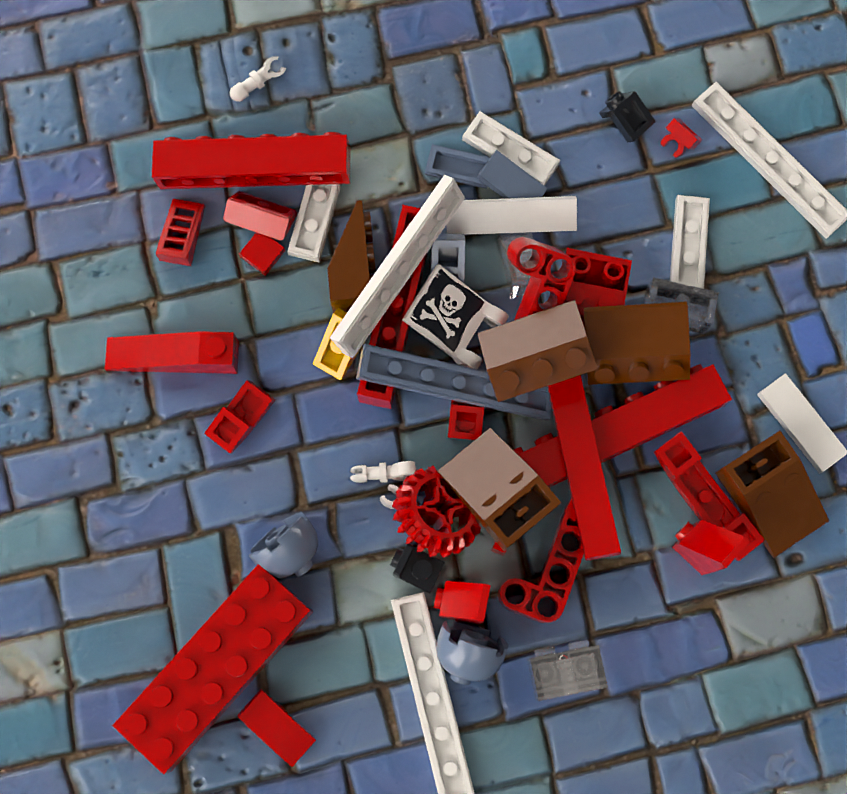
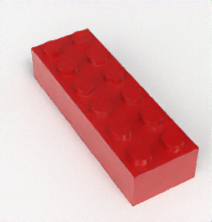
M258 564L112 726L163 775L172 772L310 617L313 611L277 578L273 577Z

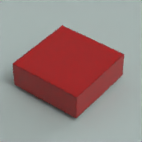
M256 232L241 250L239 256L266 276L283 255L285 248L271 237Z

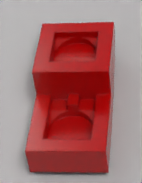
M246 380L230 404L220 410L204 434L228 453L232 454L275 402V399L252 381Z
M451 400L448 438L476 440L482 435L484 407Z
M262 689L257 692L237 715L247 727L291 767L296 764L316 741L310 732L292 718L280 704Z

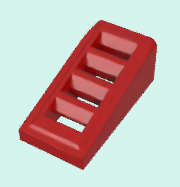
M179 199L172 200L156 250V256L159 261L185 266L192 265L205 210L204 204ZM179 209L195 211V213L191 217L180 215L178 211ZM176 221L191 223L190 228L175 225ZM173 232L188 235L186 239L174 237ZM171 243L184 245L183 250L170 248Z

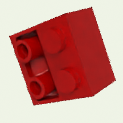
M571 248L566 249L565 254L570 256L575 262L576 272L564 303L572 300L576 301L584 328V308L625 305L632 260Z

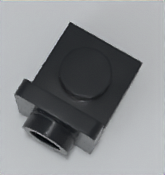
M635 91L627 93L616 92L605 101L607 106L599 112L602 118L610 117L627 142H634L656 122Z
M407 544L405 550L400 547L397 549L390 566L395 568L393 572L394 577L430 594L445 562L433 556L430 557L429 554L423 551L417 552V548L414 545Z

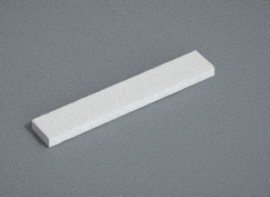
M717 82L694 100L692 107L826 239L847 221V209Z
M446 175L443 176L330 336V339L343 354L353 359L465 199L454 178Z
M421 592L393 599L391 604L438 794H475L444 669L437 658V642L425 594Z

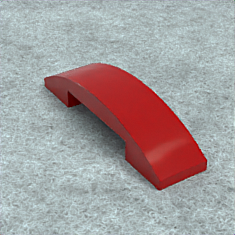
M682 431L654 451L665 473L699 520L702 519L742 535L750 541L735 558L736 561H740L765 541L745 513L738 512L700 462L702 457Z

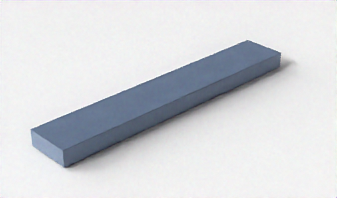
M362 345L356 379L547 421L551 418L552 406L547 386L498 402L488 372L373 345Z

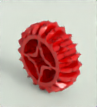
M434 465L428 467L425 471L420 468L413 475L407 476L404 479L403 484L396 490L395 495L397 498L393 501L392 507L397 510L393 515V520L402 523L398 527L397 533L406 532L408 534L406 544L414 541L418 544L417 552H422L427 548L430 557L440 553L444 558L452 553L455 555L461 553L465 549L464 547H469L474 542L475 537L481 531L480 522L441 477ZM425 491L424 503L421 506H417V494ZM459 517L458 530L452 533L451 525L453 524V518Z

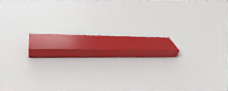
M579 375L549 385L547 388L585 561L620 555L621 549L582 378Z

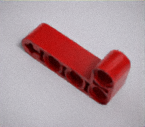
M520 237L513 240L507 249L508 260L519 271L531 276L514 320L563 304L576 272V265L573 259L558 248L529 238ZM526 249H532L530 259L521 263L520 255ZM562 259L561 268L557 272L551 273L553 262ZM550 291L548 300L538 304L540 295L543 292Z
M572 499L564 508L537 585L518 578L509 579L501 585L498 590V600L505 609L540 623L556 621L562 615L584 555L579 529L577 526H571L576 520ZM564 534H572L578 540L576 551L571 552L563 548L561 538ZM557 565L565 569L567 578L563 584H556L551 580L549 573L552 566ZM515 585L522 590L523 600L521 603L515 605L507 601L505 590L508 586ZM541 598H549L554 602L555 612L551 617H544L538 611V602Z

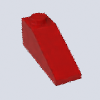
M701 519L693 525L688 521L675 534L678 541L672 548L703 576L727 568L750 541L742 535Z
M446 581L444 589L437 587L433 608L440 609L439 617L479 625L484 622L491 585Z

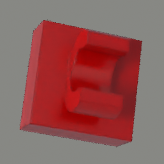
M673 118L665 127L671 134L664 136L660 144L666 147L671 140L677 141L678 149L672 156L678 158L685 153L686 148L694 150L703 139L681 119Z

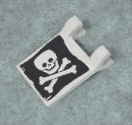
M436 265L402 321L451 356L457 365L478 369L483 359L467 350V345L482 321L491 327H495L496 324L498 326L505 324L509 315L502 309L488 303L441 265Z

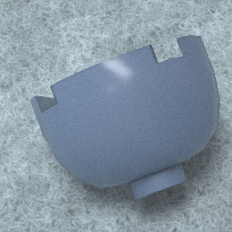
M302 511L296 512L284 519L285 525L277 530L275 527L272 528L250 550L251 554H249V557L256 565L259 564L275 578L288 577L294 573L297 577H300L313 566L311 558L317 551L318 538L314 527Z
M445 621L442 624L437 640V658L443 668L451 674L450 678L453 681L469 685L471 681L480 682L491 678L499 671L508 649V643L500 636L497 642L490 639L491 631L461 621H453L452 627H448V623Z

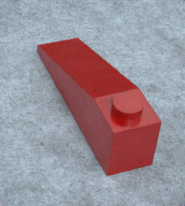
M208 331L107 337L105 370L238 374L239 341L234 332Z

